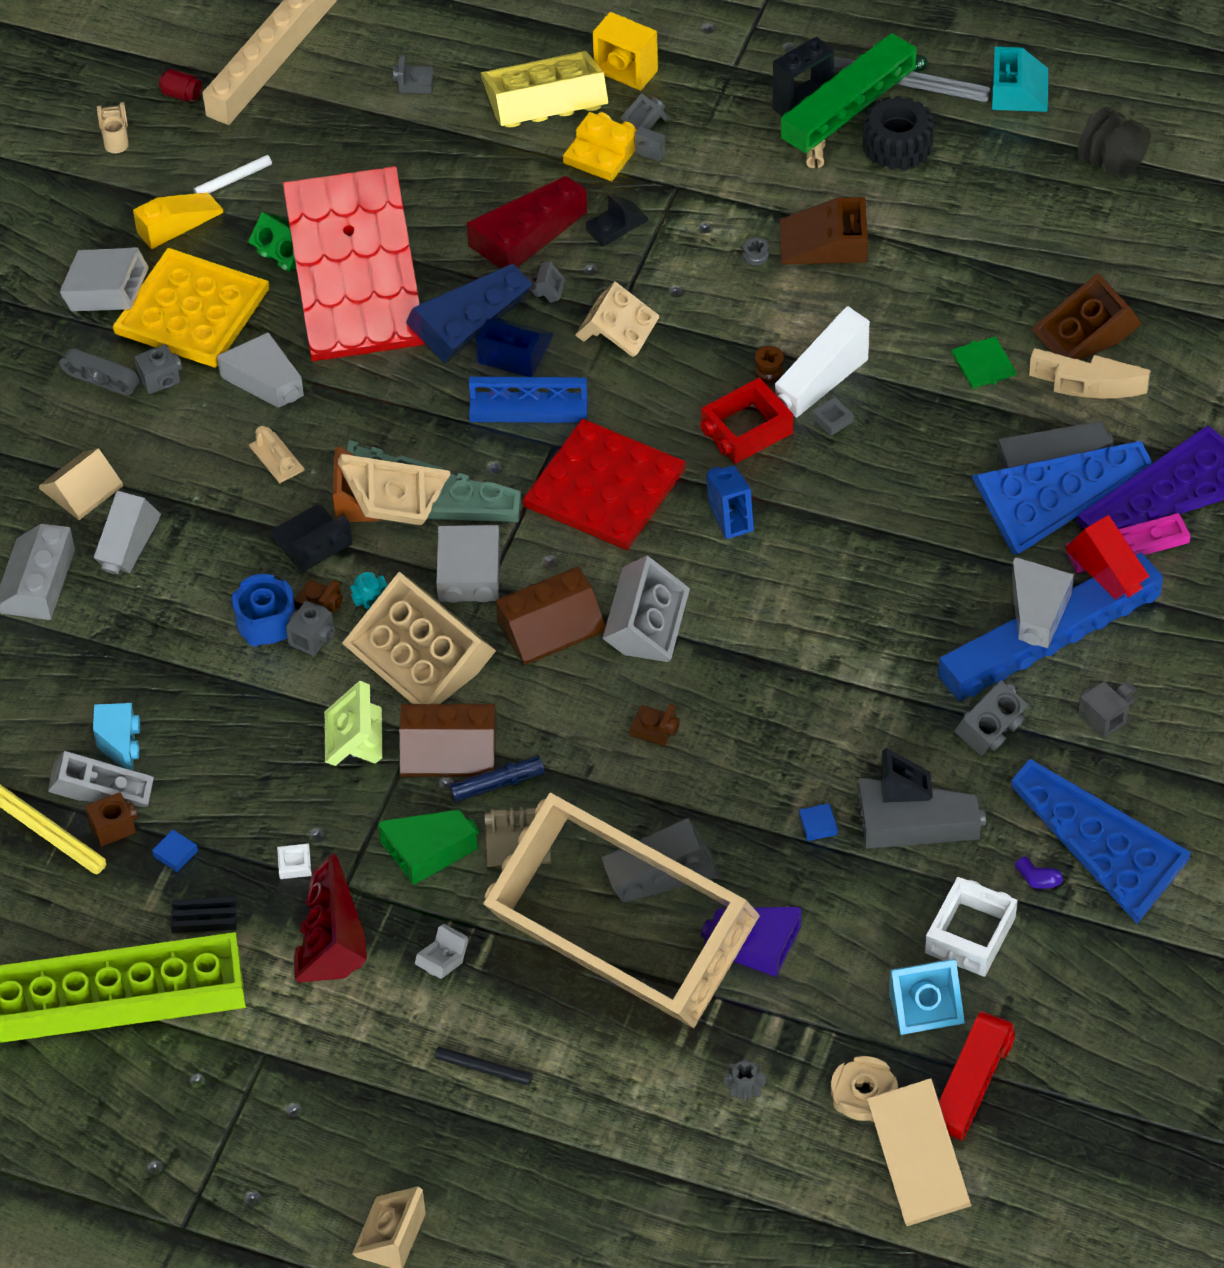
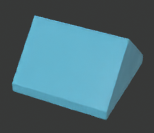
M955 958L890 970L889 997L900 1035L965 1024Z

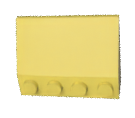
M587 51L481 72V78L493 112L501 126L516 127L521 122L528 120L541 122L547 120L548 116L557 114L559 116H569L574 114L576 110L585 109L593 111L600 109L601 105L608 104L604 72Z

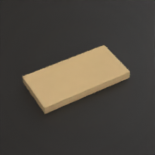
M930 1078L867 1098L906 1226L972 1206L932 1079Z

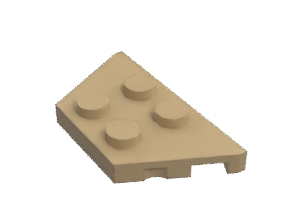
M341 454L338 458V465L364 516L376 519L422 525L450 476V471L346 454Z

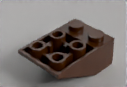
M865 197L835 198L780 219L781 264L867 263L868 234Z

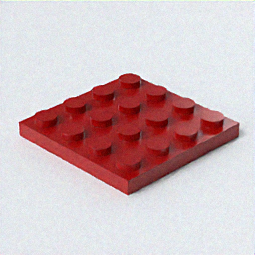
M582 418L526 494L523 504L528 509L628 551L685 471L686 461Z

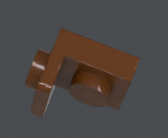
M309 579L294 599L295 608L300 609L304 602L308 601L314 605L324 606L330 612H336L343 600L340 583L333 580L327 587Z
M669 704L667 711L663 712L641 705L630 728V736L666 746L670 736H675L679 728L680 718L676 717V706Z

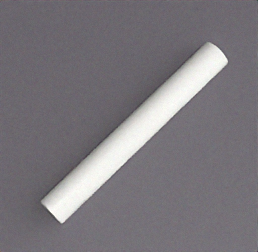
M265 155L193 188L194 194L216 191L271 166L272 161L268 155Z

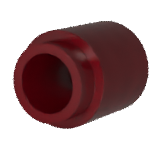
M170 68L161 75L159 87L163 95L189 102L191 100L196 101L199 98L202 90V81L197 79L195 75Z

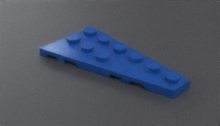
M1136 441L972 475V478L1012 555H1017L1076 518L1087 508L1150 466L1152 461L1142 441Z
M1031 759L1026 762L1012 779L1011 787L1136 924L1140 922L1190 860V851Z

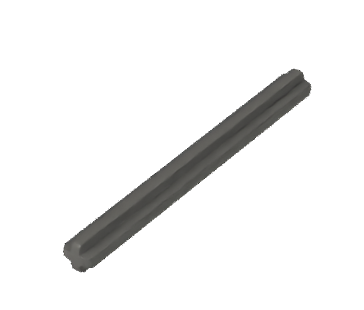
M834 56V73H839L843 68L848 67L856 60ZM915 71L910 72L895 84L980 102H987L991 91L990 87L986 85Z

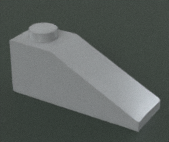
M64 751L53 764L48 792L88 802H96L121 792L126 803L131 801L133 806L147 807L154 777Z

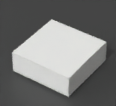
M309 843L277 847L280 879L311 876Z

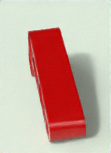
M982 1010L972 1026L939 1100L950 1137L963 1141L966 1137L1000 1058L1005 1059L1016 1034L1012 1022Z

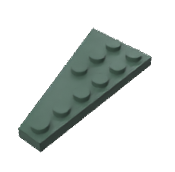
M348 440L347 451L355 456L444 470L442 467L402 455L397 458L383 454L382 449L375 447L371 450L359 447L358 442ZM458 473L457 476L450 474L427 519L519 522L521 491L489 481L485 483L470 480L469 475Z

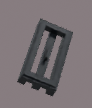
M236 896L172 900V933L237 929ZM227 916H230V918H224V919H211V917H227ZM191 918H198V919H199V920L179 921V919H191Z

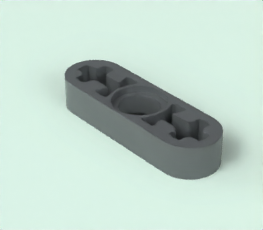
M68 349L59 361L60 367L68 375L123 395H131L140 383L138 375L130 368L77 349Z

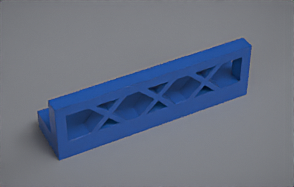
M469 377L470 422L579 423L582 418L587 420V378ZM476 387H488L491 391L476 392ZM508 388H518V389H520L521 391H519V392H510V391H508L507 389H508ZM547 388L550 391L547 393H540L536 389ZM581 388V393H569L566 389Z

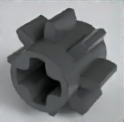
M743 1058L742 1061L735 1065L730 1063V1074L724 1075V1086L730 1087V1097L736 1096L743 1099L744 1102H747L748 1099L754 1096L760 1097V1086L766 1085V1075L759 1074L760 1063L753 1064L747 1061L746 1058Z

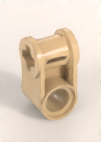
M120 102L118 106L104 108L98 105V120L105 150L110 153L125 151L129 146L124 102Z

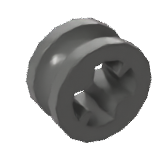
M759 237L747 239L743 245L744 260L754 266L764 264L769 257L767 241Z

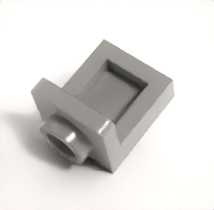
M446 924L440 925L435 941L417 953L415 965L426 970L429 974L442 979L463 963L468 937Z

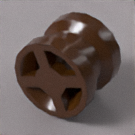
M764 346L758 349L755 354V375L757 378L760 377L765 383L776 382L783 376L784 355L779 348Z

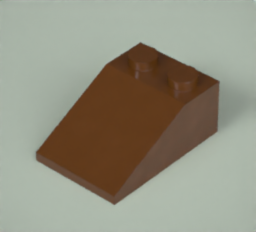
M1097 273L1035 325L1032 331L1052 353L1082 360L1120 343L1142 323L1128 304Z

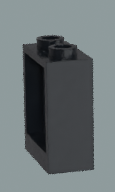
M817 36L773 61V109L782 117L787 111H791L800 104L805 97L817 91L823 83L830 81L834 77V51ZM811 68L810 80L794 88V77Z

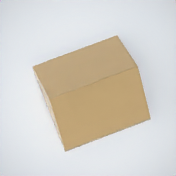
M99 448L82 452L39 485L41 491L78 520L123 487L122 481Z
M417 1186L377 1196L352 1254L359 1259L386 1267L403 1268L426 1214L423 1190Z

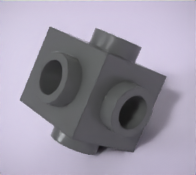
M166 344L134 356L137 375L148 395L180 383L179 370L182 369L180 359L176 353L172 354Z
M305 601L299 610H295L292 613L286 626L289 645L315 657L325 643H329L334 635L335 627L333 626L332 612L324 606L314 605Z

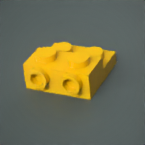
M589 112L576 129V139L564 153L563 163L612 182L635 152V132L637 130L630 122L625 121L620 124L612 121L606 113L594 114Z

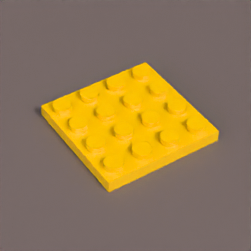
M167 248L141 285L132 308L124 309L113 325L114 334L155 348L166 344L173 354L176 353L181 357L216 368L218 366L217 356L228 351L270 289L269 281Z

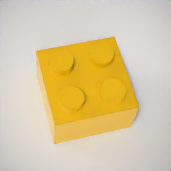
M609 12L593 31L594 61L602 69L604 76L641 91L658 71L657 31L626 17Z

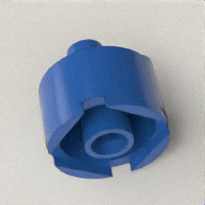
M257 574L244 579L240 583L239 589L236 593L234 591L232 595L234 618L239 634L251 646L272 644L288 639L286 626L292 613L295 611L293 592L290 585L285 580L282 582L274 579V575Z

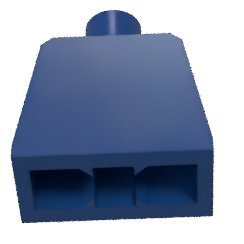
M735 466L726 468L714 467L710 469L706 475L708 502L725 539L753 532L751 488ZM730 505H732L735 508L734 512L731 514L729 512H732L733 510L731 509Z

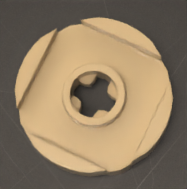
M870 1056L855 1057L853 1062H849L846 1065L842 1063L835 1070L831 1080V1096L834 1108L852 1119L861 1121L870 1120L874 1122L867 1098L898 1089V1081L890 1072V1067L882 1060ZM864 1083H867L871 1092L866 1094L860 1093L856 1087H862Z

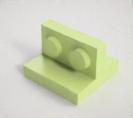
M358 681L324 711L325 762L334 766L349 754L375 764L383 758L382 709L380 706L370 703V684Z

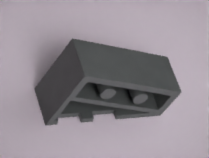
M689 818L639 840L641 843L709 880L720 877L708 845ZM623 849L602 857L612 889L623 903L688 886Z

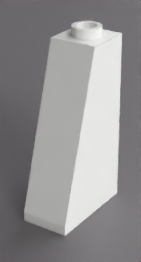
M849 306L833 320L775 383V395L796 418L868 360L870 321Z

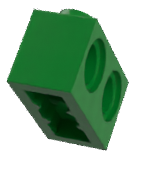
M262 212L248 243L257 248L256 252L261 256L269 259L273 257L278 261L277 265L292 272L293 269H296L294 252L292 254L293 244L289 221L278 214Z

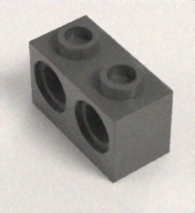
M1000 680L962 719L954 732L982 757L989 749L995 752L1007 739L1003 734L1008 729L1014 732L1024 722L1026 718L1022 714L1029 705ZM998 707L1004 708L1008 714L1001 712ZM979 727L985 728L989 734L982 732Z

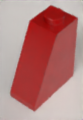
M1109 515L1085 528L1065 547L1066 551L1115 600L1124 594L1127 598H1130L1143 589L1141 583L1149 577Z

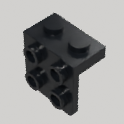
M315 505L273 528L271 531L274 541L301 572L308 570L352 545L349 520L343 514L333 519L321 505Z

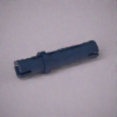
M536 755L516 763L510 761L498 769L449 783L454 802L457 803L504 786H517L521 781L544 775L545 770L540 756Z

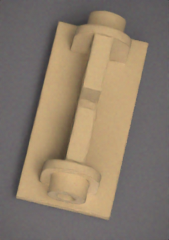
M260 426L256 429V441L249 444V447L279 484L305 471L304 467L275 432H272L269 427Z

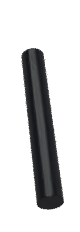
M440 1046L435 1054V1059L528 1086L533 1078V1073Z

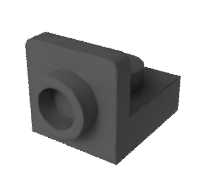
M399 55V64L393 67V80L398 82L399 93L432 94L434 67L406 66L405 55Z
M641 93L620 119L623 122H630L638 130L640 126L650 129L659 118L666 122L669 117L663 111L666 106L654 96L649 99Z

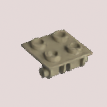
M513 807L510 808V811L494 810L493 808L491 812H485L487 867L502 866L505 859L510 854L513 855L519 845L518 839L524 828L529 827L535 818L536 808H529L524 811L523 807H519L520 811H513ZM550 849L541 864H551Z

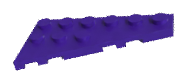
M1207 425L1077 516V523L1085 529L1109 515L1117 528L1122 529L1173 514H1182L1223 501L1224 438Z

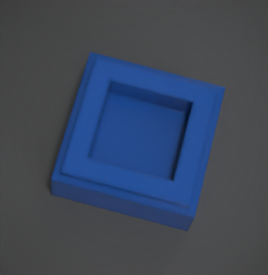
M830 803L799 810V819L807 841L838 835V828Z
M172 830L152 850L154 858L176 872L198 852L195 843L175 830Z

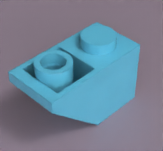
M132 703L94 704L93 732L97 748L120 767L133 771L134 759H139L138 740H135V734H140L139 715H134Z

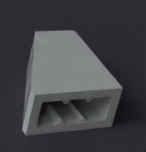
M269 333L263 334L217 356L220 376L224 380L278 408L304 396L300 374Z
M121 491L116 492L94 555V559L102 565V570L116 575L119 574V571L131 572L161 516L145 498Z
M1017 557L1014 558L1012 589L1019 640L1031 645L1049 647L1071 597L1074 574Z

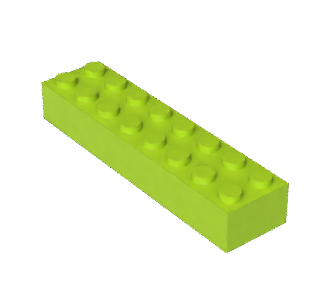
M236 932L0 965V1043L246 1008Z

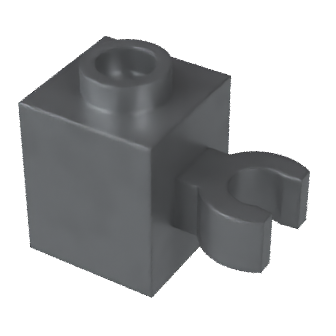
M1103 681L1096 687H1090L1083 692L1080 697L1078 715L1104 739L1127 723L1129 706L1135 702L1132 694L1137 689L1127 681L1115 692Z

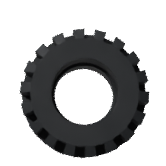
M895 96L893 99L887 97L883 98L882 102L877 101L873 103V107H869L864 115L863 147L865 154L869 156L873 163L878 162V166L883 168L888 166L891 170H895V168L905 170L908 166H918V162L923 163L932 151L933 115L930 114L928 107H923V103L920 101L914 102L913 98L909 97L906 99L901 98V96Z

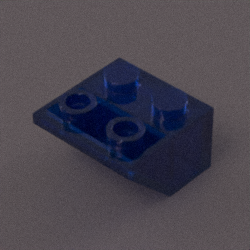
M501 318L487 319L476 339L478 363L532 377L553 337V332Z

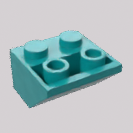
M995 47L992 110L1047 112L1048 68L1024 48Z

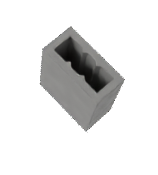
M138 247L78 250L70 265L65 281L61 285L60 293L71 311L131 309L149 267Z
M499 525L438 526L436 581L438 602H488L499 599Z

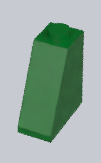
M460 810L391 819L378 823L380 843L413 885L478 849L477 835H479V830L475 822L471 818L466 819Z

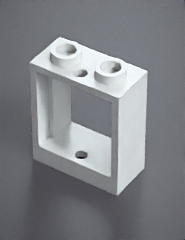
M957 877L926 935L925 953L941 960L955 958L958 967L985 977L1016 918L1017 899L1012 898L1007 893L996 892L983 887L976 881ZM960 903L1001 919L987 947L946 932Z

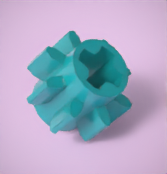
M372 572L362 573L355 578L354 585L350 586L352 599L356 606L363 604L365 609L369 610L388 585L383 575L376 578Z

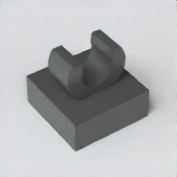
M551 261L541 263L539 272L532 277L535 286H531L530 291L535 297L544 295L550 303L558 301L562 294L565 278Z

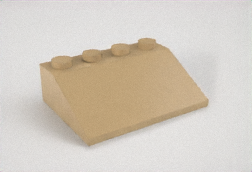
M401 572L397 573L342 642L344 646L412 704H441L474 678L496 652L479 635Z

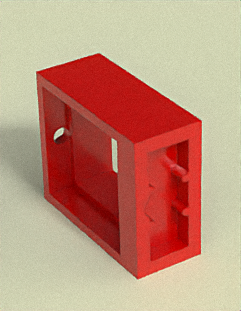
M759 377L702 407L700 428L706 437L713 439L723 456H728L734 464H737L793 433V413ZM753 404L767 422L736 437L722 420Z

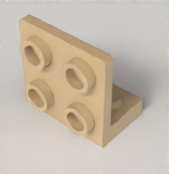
M613 282L598 296L575 336L585 342L592 335L597 337L601 333L630 356L635 357L655 326L659 315L617 282Z

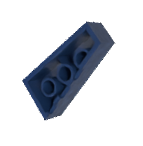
M511 264L413 307L405 323L445 364L522 301L530 290L532 283L514 264Z

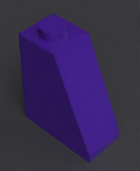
M798 907L754 908L760 917L733 962L777 977L801 928L802 909ZM717 908L712 920L707 919L701 932V937L704 938L705 944L727 908Z

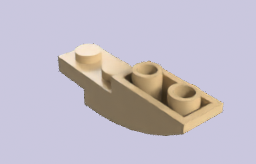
M1034 348L1030 359L1029 376L1054 382L1053 392L1085 398L1106 399L1147 394L1151 370L1096 355L1093 356L1091 363Z

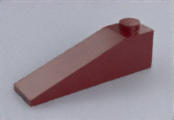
M332 853L311 874L305 903L310 907L306 920L301 922L300 932L304 934L302 947H296L294 954V977L299 983L347 978L354 970L361 968L367 960L365 934L339 859Z

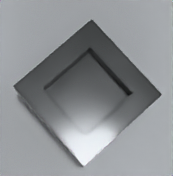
M640 126L635 132V153L660 162L665 156V135Z
M834 397L813 410L812 419L832 436L853 423L854 414Z

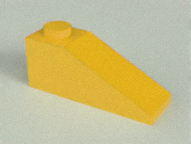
M208 192L157 197L133 209L137 234L151 250L223 213V208Z

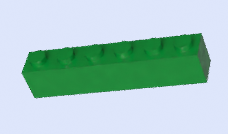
M893 33L878 41L869 51L861 54L856 61L843 68L830 81L823 83L817 91L805 97L800 104L791 111H787L781 117V139L805 154L916 69L917 48Z

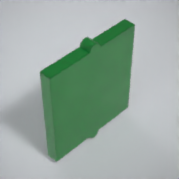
M996 336L978 342L971 341L968 345L951 350L952 356L971 389L990 383L995 385L997 381L1016 376V370Z

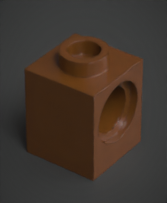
M121 792L85 806L89 825L100 847L136 833L133 821L138 819L137 813L131 801L125 802Z

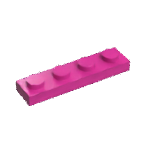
M1179 513L1119 529L1135 555L1141 552L1143 555L1190 543L1191 535ZM1066 551L1076 574L1085 572L1086 570Z

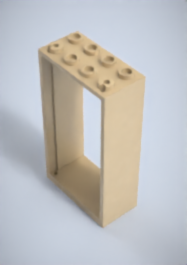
M549 793L547 798L541 800L535 810V818L531 825L524 828L518 839L519 845L513 855L510 854L505 859L501 869L502 873L498 880L488 887L485 894L486 900L483 905L504 922L694 1028L760 915L744 898L558 796ZM567 819L727 906L723 916L673 1000L513 910Z

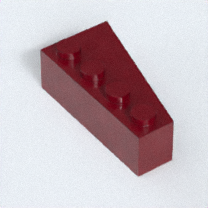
M564 176L466 223L468 246L500 269L511 264L519 267L587 213L586 189L568 176Z

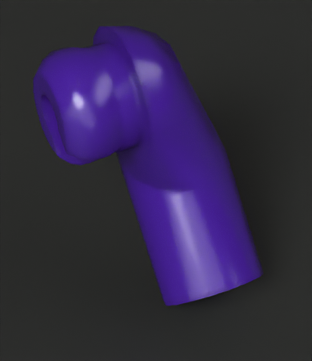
M1022 857L1015 863V868L1032 888L1051 889L1059 886L1062 882L1063 877L1059 870L1035 868L1028 857Z

